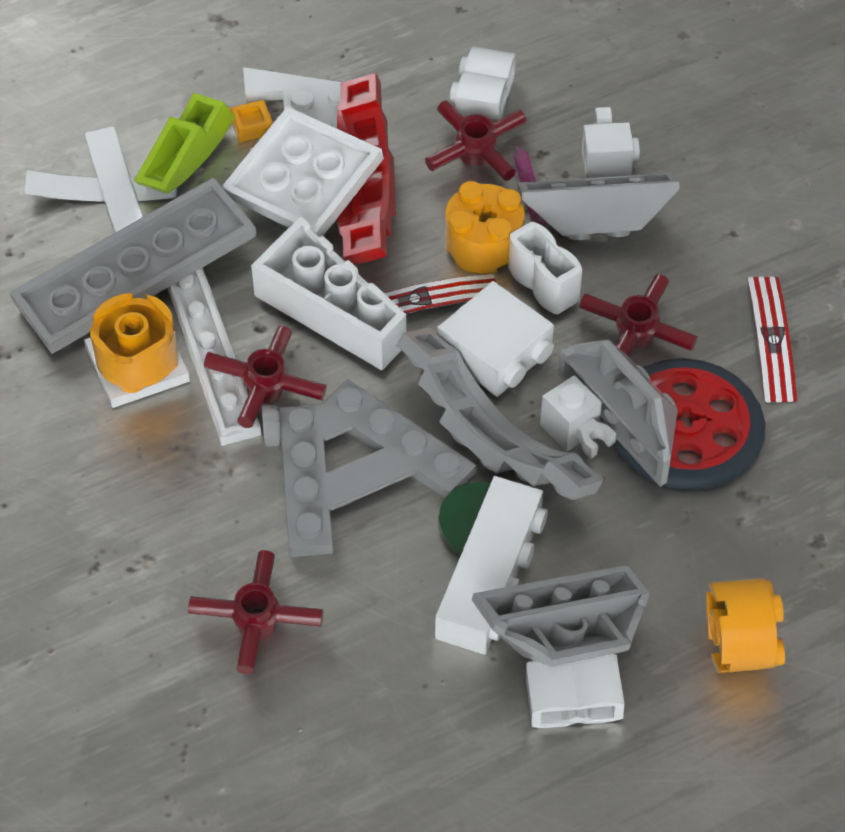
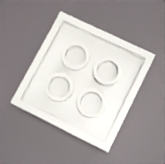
M287 106L222 185V188L234 202L288 228L302 216L310 223L311 230L318 237H321L322 235L324 236L384 159L382 149Z

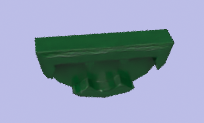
M478 481L463 484L451 491L441 504L438 517L439 531H441L442 537L449 544V549L459 556L463 552L491 483Z

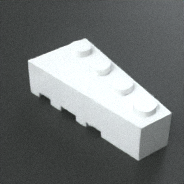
M300 216L251 265L254 296L383 371L401 351L397 344L403 332H406V314L374 283H367L358 274V268L349 260L344 261L333 251V245L323 235L318 237L311 230L310 223L304 217Z

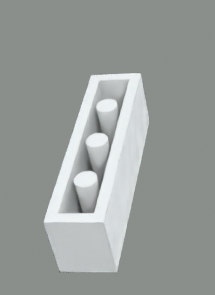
M497 476L493 477L436 614L435 639L486 655L492 639L500 640L501 637L491 629L472 602L473 593L520 585L521 580L516 577L520 567L527 569L531 562L534 551V544L530 543L534 533H542L548 515V509L542 508L543 490Z

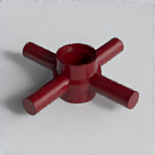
M448 100L442 101L438 105L437 111L457 131L455 143L425 158V163L430 171H435L460 157L464 163L472 166L488 163L504 181H509L515 176L516 170L503 158L495 147L498 137L526 123V117L521 110H517L492 123L489 118L483 115L464 117Z
M655 275L644 296H631L623 302L622 307L586 293L580 301V309L616 322L619 340L615 346L627 356H629L633 348L641 349L649 346L653 342L654 337L690 351L694 349L698 336L660 322L657 304L669 284L668 278L664 275Z
M278 326L268 349L254 351L248 357L247 362L211 352L206 354L204 368L243 378L248 396L237 422L244 428L253 427L262 403L276 401L282 395L283 390L321 401L325 396L327 385L287 374L282 356L291 338L292 331L286 326Z
M268 550L258 552L253 581L242 586L237 591L234 600L190 596L188 604L189 614L233 618L235 625L242 634L236 670L247 675L254 673L260 640L269 637L275 631L277 623L322 627L323 609L279 605L273 591L269 588L275 554ZM254 609L264 610L263 612L258 614L248 613L249 611Z

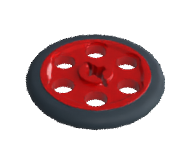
M685 358L662 360L643 367L648 373L651 382L662 393L668 394L673 399L678 410L667 483L664 484L665 486L688 490L712 488L731 481L749 468L759 456L765 441L766 422L757 398L738 376L721 366L702 360ZM679 383L689 384L694 388L695 392L686 396L680 395L673 390V386ZM715 400H724L731 405L732 409L728 412H718L711 408L710 403ZM681 418H689L692 426H684ZM717 434H728L734 438L735 443L731 446H720L715 443L713 437ZM615 439L614 445L620 456L636 472L655 482L623 445ZM686 450L694 451L700 456L701 460L693 464L685 463L680 460L678 454Z

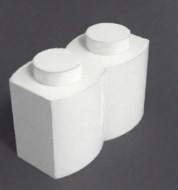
M472 47L468 57L463 56L459 67L460 80L459 82L454 81L452 84L450 103L455 104V108L464 117L483 115L492 122L501 119L515 78L516 53Z
M531 221L512 232L509 237L508 268L515 280L521 285L532 289L538 303L554 314L558 315L578 303L580 299L582 267L577 258L566 249L557 246L553 235L538 223Z
M616 654L552 667L537 661L526 663V685L532 727H563L575 723L599 724L623 719L624 698Z

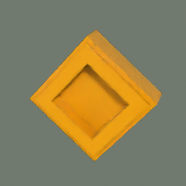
M264 100L229 108L235 116L232 126L239 143L262 138L273 124Z

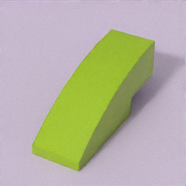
M193 93L180 118L169 117L134 181L139 185L165 194H169L185 182L211 155L234 121L235 116L225 102Z

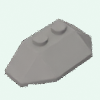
M672 172L543 182L517 183L521 199L561 235H568V238L573 240H584L591 238V234L607 233L611 237H624L630 235V231L642 230L679 190V180Z
M609 340L573 344L561 348L558 375L564 381L575 375L602 401L600 421L616 432V439L660 487L666 484L678 411L673 399L668 394L662 393L651 382L648 373L642 366H636L623 351Z
M628 565L473 593L472 602L491 629L523 657L552 667L629 651L650 592Z

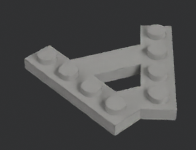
M349 379L344 381L321 404L279 407L290 557L333 554L330 511L410 476H413L440 496L446 498L451 491L463 484H467L476 475V464ZM348 432L375 450L371 454L326 473L324 441Z

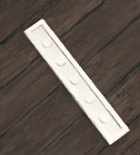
M202 267L169 286L167 291L220 444L223 446L260 436L261 427L257 417L251 428H244L237 422L248 396L243 378L204 368L207 352L233 359L236 358Z

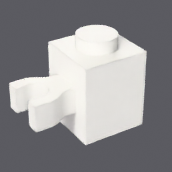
M611 107L595 108L596 123L584 125L581 152L585 177L600 178L631 175L633 161L639 160L638 138H632L629 122L612 123Z
M575 375L542 396L540 426L566 452L581 443L583 452L592 459L597 455L598 445L593 439L603 440L608 447L613 445L616 439V432L606 424L599 423L602 401Z

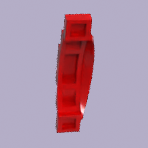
M376 73L341 82V101L337 106L336 129L382 149L384 158L337 218L339 234L343 237V257L345 261L349 260L353 265L387 257L386 237L391 236V217L396 215L394 157L388 148V122L382 111L381 82Z

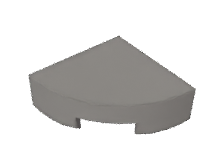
M262 405L265 447L280 446L279 407L277 405Z

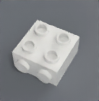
M494 281L437 327V335L460 352L475 381L496 397L509 387H516L529 369L536 363L541 364L548 359L554 348V324Z

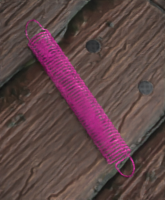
M521 148L520 150L516 149V151L523 153V155L519 154L523 156L521 158L523 161L520 159L516 160V157H514L520 182H536L528 152L526 150L522 151ZM527 205L531 221L539 222L536 220H540L537 218L539 214Z

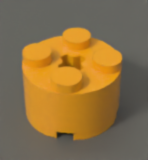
M475 181L465 182L459 187V191L450 198L445 211V249L455 259L457 266L475 274H492L498 272V267L508 264L510 234L524 226L525 212L520 194L513 189H506L493 184H479Z
M133 293L120 294L108 299L96 309L93 315L94 321L90 327V337L99 372L107 381L119 386L127 393H136L144 387L160 382L178 366V348L171 311L163 301L147 294V299L133 298Z
M765 578L709 583L708 587L711 592H706V621L709 640L713 639L714 645L719 646L720 653L711 654L716 672L728 673L773 669L775 666L784 665V644L782 638H777L776 623L783 622V604L781 596L774 595L772 582L770 580L766 581Z

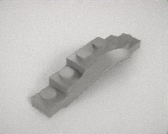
M430 328L403 332L397 347L409 356V360L413 365L424 370L418 385L430 394V398L434 403L446 409L439 423L451 432L455 441L466 446L479 457L484 467L494 471L496 474L514 469L522 481L533 487L551 482L554 489L560 495L570 500L597 493L603 479L588 467L578 454L549 448L532 439L509 421L485 395L467 368L460 352L455 347L447 344Z

